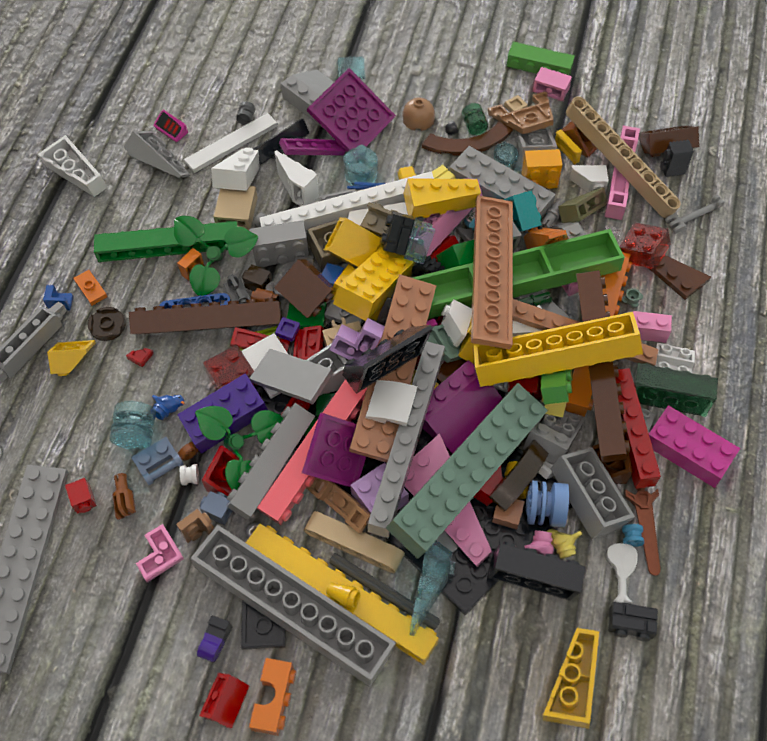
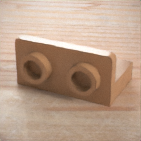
M198 509L176 524L187 543L200 538L203 531L210 535L214 530L209 516L205 512L201 514Z

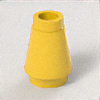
M331 582L326 590L327 595L347 608H354L360 598V591L354 586Z

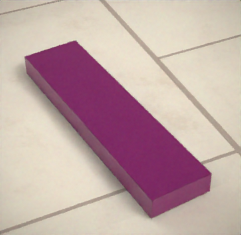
M281 138L279 142L285 155L344 156L346 152L336 140Z

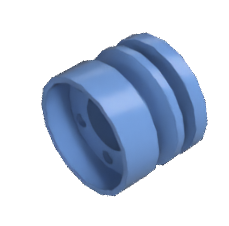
M532 480L526 496L525 510L528 524L534 525L536 515H538V525H543L545 516H548L550 526L565 528L569 508L568 484L553 483L549 492L547 491L546 482L542 481L539 491L538 482Z

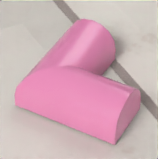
M163 524L144 535L154 552L137 562L136 565L146 582H149L184 560Z

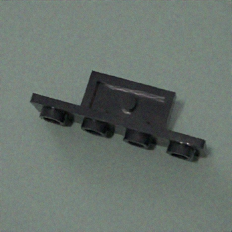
M299 119L255 147L253 150H259V165L270 158L275 159V151L285 154L279 144L281 138L303 139V137L308 135L309 130L305 120Z

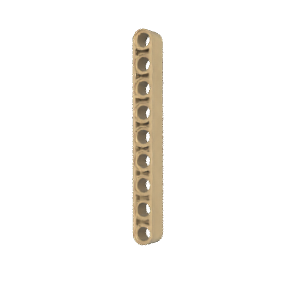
M574 97L566 110V115L660 216L667 218L674 214L681 205L680 200L585 99Z

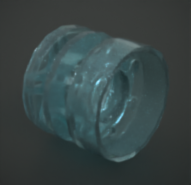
M137 401L117 403L114 406L112 419L114 423L111 425L109 437L111 443L127 449H144L151 446L152 427L155 423L156 410L148 404Z

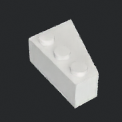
M252 148L241 149L212 167L213 188L247 191L259 171V150H253Z

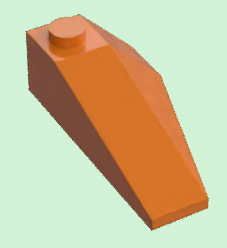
M538 227L529 229L523 238L527 249L567 240L566 230L538 229Z

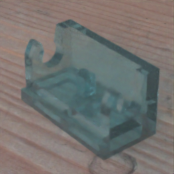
M415 218L404 259L424 264L435 233L432 224Z

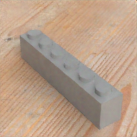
M296 403L291 408L289 406L286 407L281 415L283 417L282 422H277L271 430V433H273L270 440L266 438L260 449L263 451L259 456L255 455L249 464L251 469L248 473L244 472L238 480L240 486L237 490L233 488L227 497L229 503L226 507L246 520L252 516L315 417Z

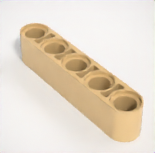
M313 511L304 528V532L309 536L390 573H396L405 554L401 549L364 532L359 534L351 526L317 511Z

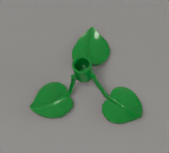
M185 215L176 217L174 220V237L176 241L188 247L194 245L197 240L207 249L206 255L210 259L205 267L198 264L192 268L189 279L193 291L198 296L208 295L213 292L220 283V275L215 268H209V266L214 262L222 260L226 248H228V253L232 257L240 258L247 255L256 245L258 235L246 228L236 226L229 229L225 234V242L227 244L222 249L216 246L209 247L199 238L205 233L204 225L200 220Z
M207 406L195 411L201 433L209 440H219L225 436L224 446L232 450L239 458V460H230L225 468V477L231 490L233 488L237 490L240 486L238 480L244 472L248 473L251 469L249 465L251 461H243V457L238 452V449L242 448L244 444V439L257 435L258 441L263 444L266 438L270 440L273 435L271 433L272 428L277 422L281 423L283 417L269 410L259 411L251 420V427L255 432L241 436L240 434H230L228 427L232 424L233 417L227 409L220 406Z

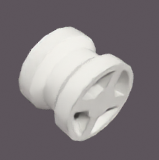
M193 464L191 467L180 466L182 486L188 483L199 484L197 464Z

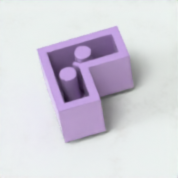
M369 318L366 319L360 332L341 324L329 350L348 360L353 358L356 360L366 350L376 348L385 326Z

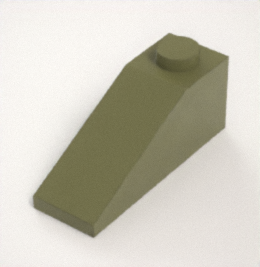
M604 187L559 205V215L561 216L562 223L579 222L607 204V197Z

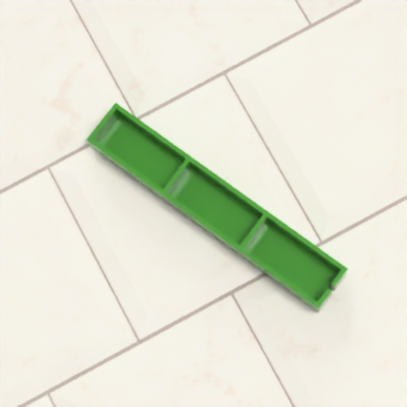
M611 229L514 252L513 298L577 282L576 274L600 270V276L621 271L625 257ZM473 263L413 277L414 279L436 285L428 319L442 316L441 313L445 305L449 306L453 299L472 308Z

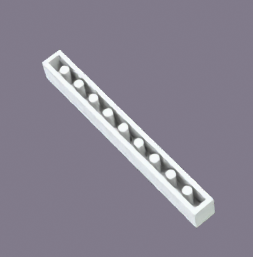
M432 171L408 177L434 179ZM408 178L260 217L261 227L303 220L305 232L307 233V229L337 220L340 217L348 218L350 211L367 209L369 202L372 204L378 203L382 206L405 202L403 192Z

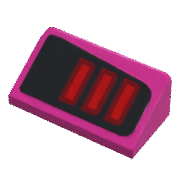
M165 110L161 111L153 124L154 128L176 143L188 134L186 124Z

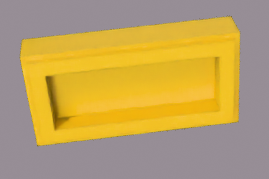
M562 130L557 131L555 136L557 147L573 164L579 163L582 150Z

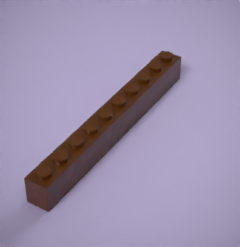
M600 270L576 274L582 321L586 322L610 317V311H605V306H608L607 294H603L602 289L606 288L605 277H600ZM613 361L597 363L589 366L601 460L602 463L627 460L626 453H630L629 440L624 441L623 433H627L626 421L621 420V414H625L623 402L618 400V395H622L621 385L616 383L615 377H619L618 365H613Z

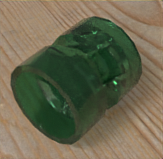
M471 103L465 106L461 115L466 123L469 134L480 135L484 133L489 124L481 105Z

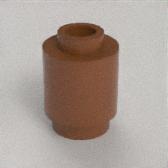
M257 288L251 294V299H257L258 302H265L266 298H276V301H279V294H275L274 291Z

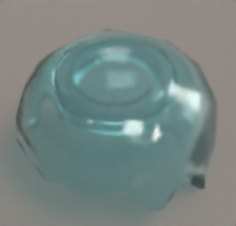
M503 142L496 145L493 157L495 161L506 167H511L517 163L519 154L513 144Z

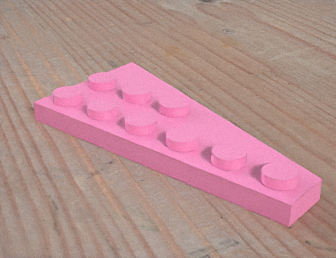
M440 433L413 457L405 487L413 496L450 457ZM469 501L445 529V532L478 567L493 552Z

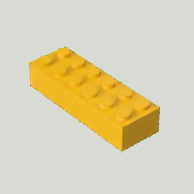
M381 246L338 286L333 304L364 321L367 318L370 319L385 303L387 297L390 298L394 294L399 275L407 277L412 275V267L417 262L418 257L410 251H406L405 255L385 251Z

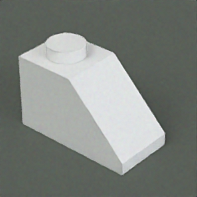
M572 165L569 179L587 192L604 187L606 192L608 185L606 165Z
M453 299L449 306L445 305L441 313L443 316L441 324H443L447 335L450 336L453 345L458 347L466 337L472 317V308Z

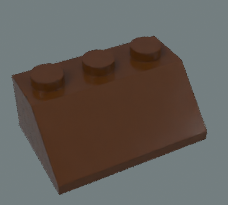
M684 125L639 132L638 139L644 154H650L651 157L661 156V153H664L670 142L689 140L692 148L700 147L699 126Z

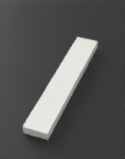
M266 113L185 158L184 161L192 172L196 173L276 128L277 122L269 113Z

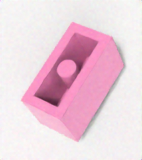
M541 67L534 80L533 92L541 93L546 91L548 97L563 101L570 88L572 76Z
M633 311L641 340L667 342L671 333L672 315Z

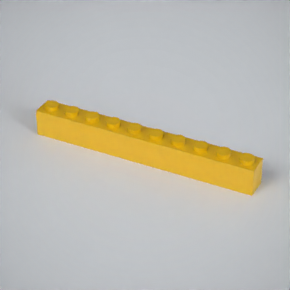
M262 524L257 526L246 541V544L396 642V648L422 665H425L438 644L439 638L436 636L437 633L429 627L424 629L410 615H402L395 605L391 603L385 604L376 593H368L363 590L364 587L355 580L349 581L345 578L346 575L338 569L332 570L323 559L313 558L310 556L311 553L304 547L299 549L293 545L294 542L286 536L282 538L277 535V531L271 526L267 525L265 527ZM333 582L356 587L360 591L357 605L354 608H347L327 595L328 585Z

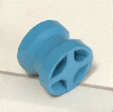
M627 524L622 527V532L625 535L623 544H629L633 547L644 545L642 525Z

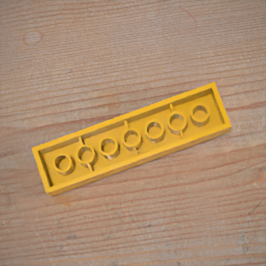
M633 312L514 336L511 349L481 344L473 345L475 370L480 387L512 382L523 378H532L543 374H552L563 370H572L582 366H592L607 361L612 362L617 359L631 358L643 354L640 332Z

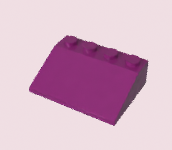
M468 360L434 389L422 428L433 439L440 433L448 453L452 455L503 398L493 385L480 387L475 365Z

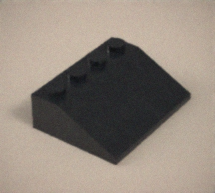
M431 325L410 327L405 331L403 329L399 330L390 340L384 339L375 349H368L358 359L355 360L353 358L344 365L342 375L355 393H359L377 380L421 355L433 327Z

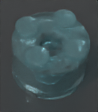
M359 145L344 155V174L348 183L357 186L354 185V182L374 183L376 181L378 157L373 150L365 145Z

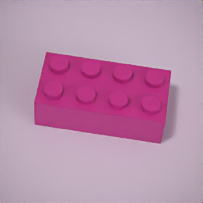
M669 405L649 433L653 450L713 488L722 479L740 450L736 445Z

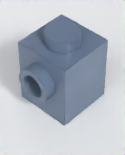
M210 491L207 496L203 497L200 503L202 514L205 512L211 520L224 526L233 512L226 507L229 500L221 492L216 494Z

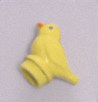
M556 529L547 530V532L552 533L551 538L553 540L551 544L557 549L560 559L576 555L574 543L582 535L581 531L567 534Z

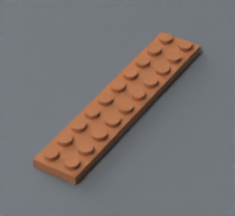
M477 195L475 202L471 343L511 349L513 345V202Z
M399 275L381 341L384 339L390 340L401 329L405 331L410 327L426 325L436 285ZM417 357L380 380L411 384ZM375 382L367 387L349 452L388 462L399 424L386 421V424L366 418Z

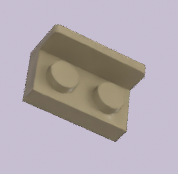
M369 202L367 205L368 212L360 226L376 235L382 236V233L386 234L387 226H385L387 215L391 216L392 211H397L387 210L378 203L372 204Z

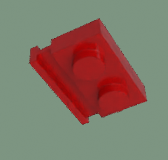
M322 325L304 327V329L298 331L294 342V357L307 360L322 350V330H324Z

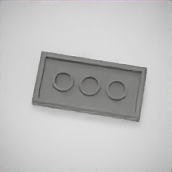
M269 349L249 379L254 384L314 404L334 372L331 368Z

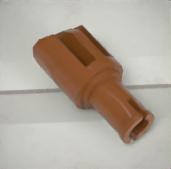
M119 473L118 478L117 475L114 476L116 491L113 493V503L117 520L136 513L133 491L128 489L127 475L125 473Z

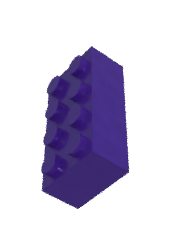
M245 373L177 415L194 445L202 454L223 441L225 436L219 440L207 439L201 433L195 411L207 406H220L227 409L233 417V422L228 428L230 429V434H234L251 424V420L257 412L268 409Z

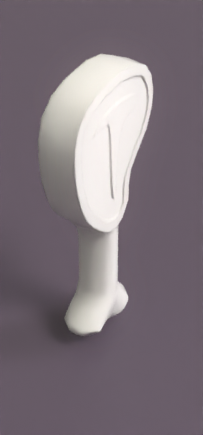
M617 543L610 545L606 552V559L615 569L618 579V596L614 601L632 604L633 601L627 596L626 582L627 578L635 570L638 553L629 544Z

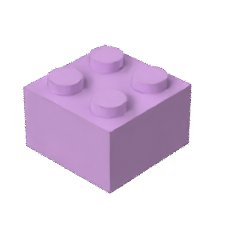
M385 463L350 485L352 496L370 514L386 468ZM403 489L397 511L409 502V494L405 489Z

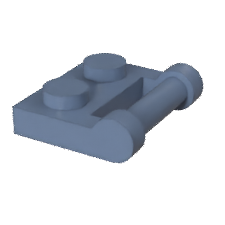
M167 437L131 457L149 486L154 483V480L175 467L184 465ZM173 458L172 461L168 462L167 464L163 465L162 467L158 468L152 473H148L152 469L156 468L157 466L161 465L167 460Z

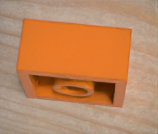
M194 248L177 262L181 276L190 281V272L195 265L200 264L205 267L201 253Z

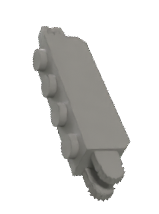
M57 302L49 309L39 307L0 347V384L7 377L11 379L62 326V316L67 311L62 303Z

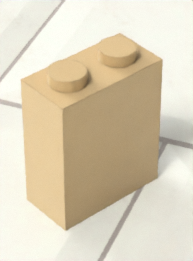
M249 186L247 191L220 188L213 216L215 223L237 221L239 227L246 228L247 230L251 229L258 198L256 186Z

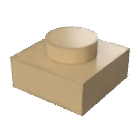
M517 95L505 101L504 107L509 112L526 108L528 104Z

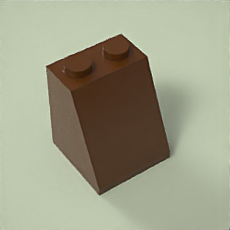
M298 259L274 287L307 318L316 317L321 312L323 303H328L334 297L333 292L335 291V288L307 259Z

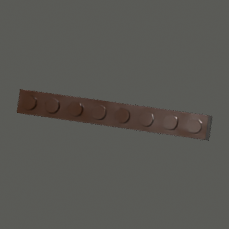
M266 298L265 302L250 299L246 300V303L239 304V301H227L228 305H220V302H210L209 306L195 303L190 304L188 308H183V305H172V309H165L164 306H154L153 310H146V307L134 308L135 311L129 312L130 334L140 335L279 325L282 319L281 302L276 301V298Z

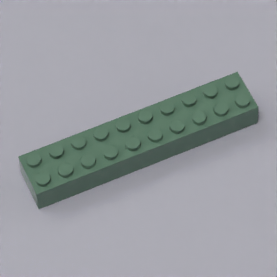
M517 383L386 526V529L414 556L419 558L436 541L548 410Z

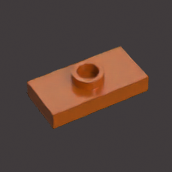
M90 270L73 278L91 306L108 297Z

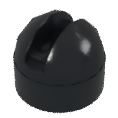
M454 121L449 122L445 126V132L448 135L459 133Z

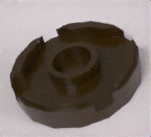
M103 307L96 310V313L89 317L87 325L89 332L95 339L110 341L122 334L126 321L124 315L118 309Z

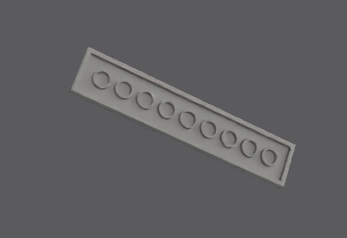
M27 465L0 550V673L10 674L68 476L67 469Z

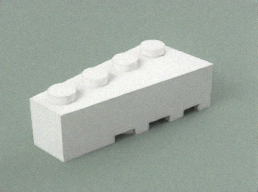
M66 135L37 154L47 168L93 197L108 188L101 175Z

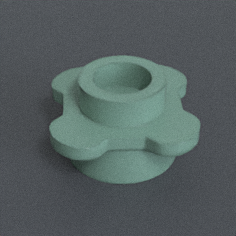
M627 289L625 296L622 297V302L636 308L639 306V301L643 299V295L637 289Z

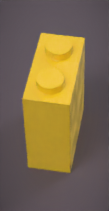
M340 217L324 251L358 268L381 247V238L346 217Z

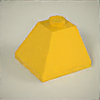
M95 340L56 343L47 352L50 373L57 374L58 376L69 375L96 344Z

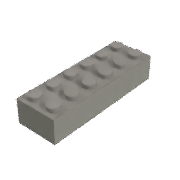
M470 146L449 167V171L455 175V179H478L482 194L485 197L503 200L532 190L537 200L536 206L541 214V221L546 216V211L554 204L555 193Z

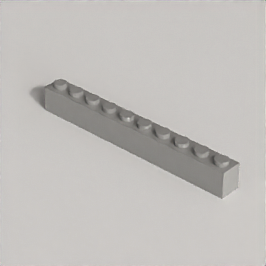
M427 342L422 351L412 385L418 387L407 426L399 424L368 521L369 533L389 538L390 532L386 529V526L395 518L444 358L445 346Z

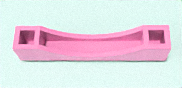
M623 126L620 137L635 152L640 128ZM615 167L613 169L604 217L622 220L627 205L629 181Z

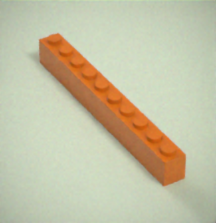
M622 252L625 258L621 271L601 276L605 277L606 288L602 289L603 294H607L608 306H605V311H610V316L618 315L620 306L617 305V302H621L624 294L621 287L626 285L628 276H625V273H629L632 262H629L631 254ZM589 366L574 368L573 380L571 381L572 393H569V402L566 403L565 407L566 411L584 417L587 410L591 411L593 406Z

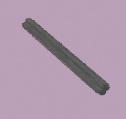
M334 553L329 560L331 565L426 626L435 630L440 624L438 617L339 554Z

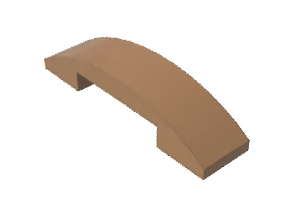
M315 477L313 484L306 489L318 499L327 503L346 520L345 522L361 534L368 524L371 515L368 510L336 483Z

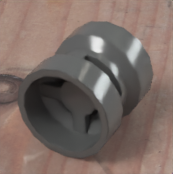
M248 101L241 102L236 120L243 125L252 122L256 110L255 106Z

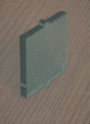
M349 56L338 58L339 77L350 68L360 79H365L364 57Z

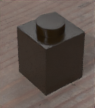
M253 264L242 275L245 288L251 291H256L257 288L266 290V285L272 282L270 271Z

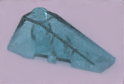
M437 540L425 552L422 576H420L418 596H416L410 625L411 636L416 634L448 582L449 574L454 573L456 562L452 561L453 552Z

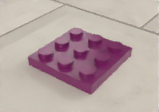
M320 413L302 473L351 487L352 483L359 480L366 456L349 452L357 424Z

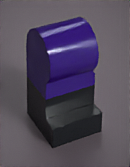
M211 615L208 621L209 625L203 636L204 638L198 647L197 656L214 663L219 657L233 627L229 621Z

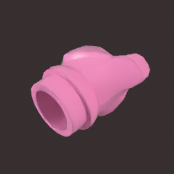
M535 530L532 543L525 545V548L535 549L538 554L542 555L553 554L554 547L551 544L553 540L551 538L552 533Z

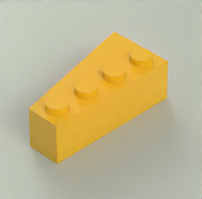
M408 178L403 192L407 213L415 219L421 216L427 218L435 213L440 215L446 214L450 210L460 211L475 208L477 195L481 194L477 179Z
M576 628L566 658L543 713L544 721L589 729L599 631Z

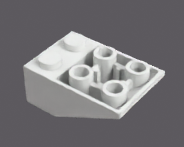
M275 151L278 176L292 201L299 206L314 203L319 198L317 174L313 170L305 168L299 162L293 161L287 155Z

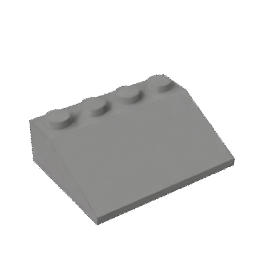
M318 70L293 74L280 83L282 98L319 124L306 109L334 82Z

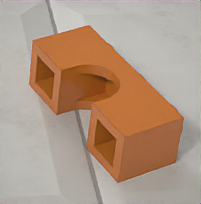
M270 658L265 659L260 681L263 685L275 689V697L269 704H254L249 725L252 731L279 736V731L284 730L286 716H283L284 709L289 707L291 693H288L290 684H294L296 678V670H294L291 662Z

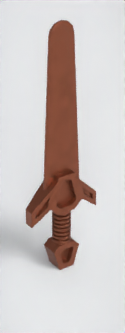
M637 488L636 495L625 489V498L635 506L638 523L643 526V547L648 571L651 575L657 576L660 574L661 568L652 503L659 496L658 488L652 494L645 491V488Z

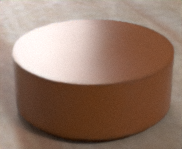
M190 442L179 450L178 455L183 461H187L197 454L198 449L193 442Z

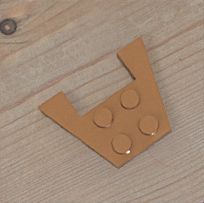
M546 91L532 95V101L536 105L507 112L502 105L488 108V115L522 134L545 129L552 126L554 122Z

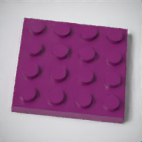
M350 68L306 109L354 159L396 116Z

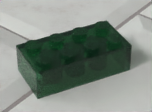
M638 363L632 376L639 402L642 405L666 409L669 405L679 412L706 417L717 399L718 378L711 377L710 375H699L689 371H678L668 367Z

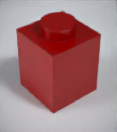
M85 477L65 485L71 507L77 514L88 512L91 508L97 506L91 486Z

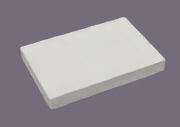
M274 333L241 351L253 372L269 349L285 354L288 353ZM263 387L270 399L280 394V392Z

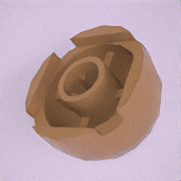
M418 97L409 100L403 109V123L407 128L415 131L416 128L421 129V131L430 128L435 120L434 106L425 98Z

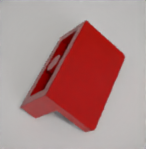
M218 673L199 716L231 729L248 692L249 685L230 674Z

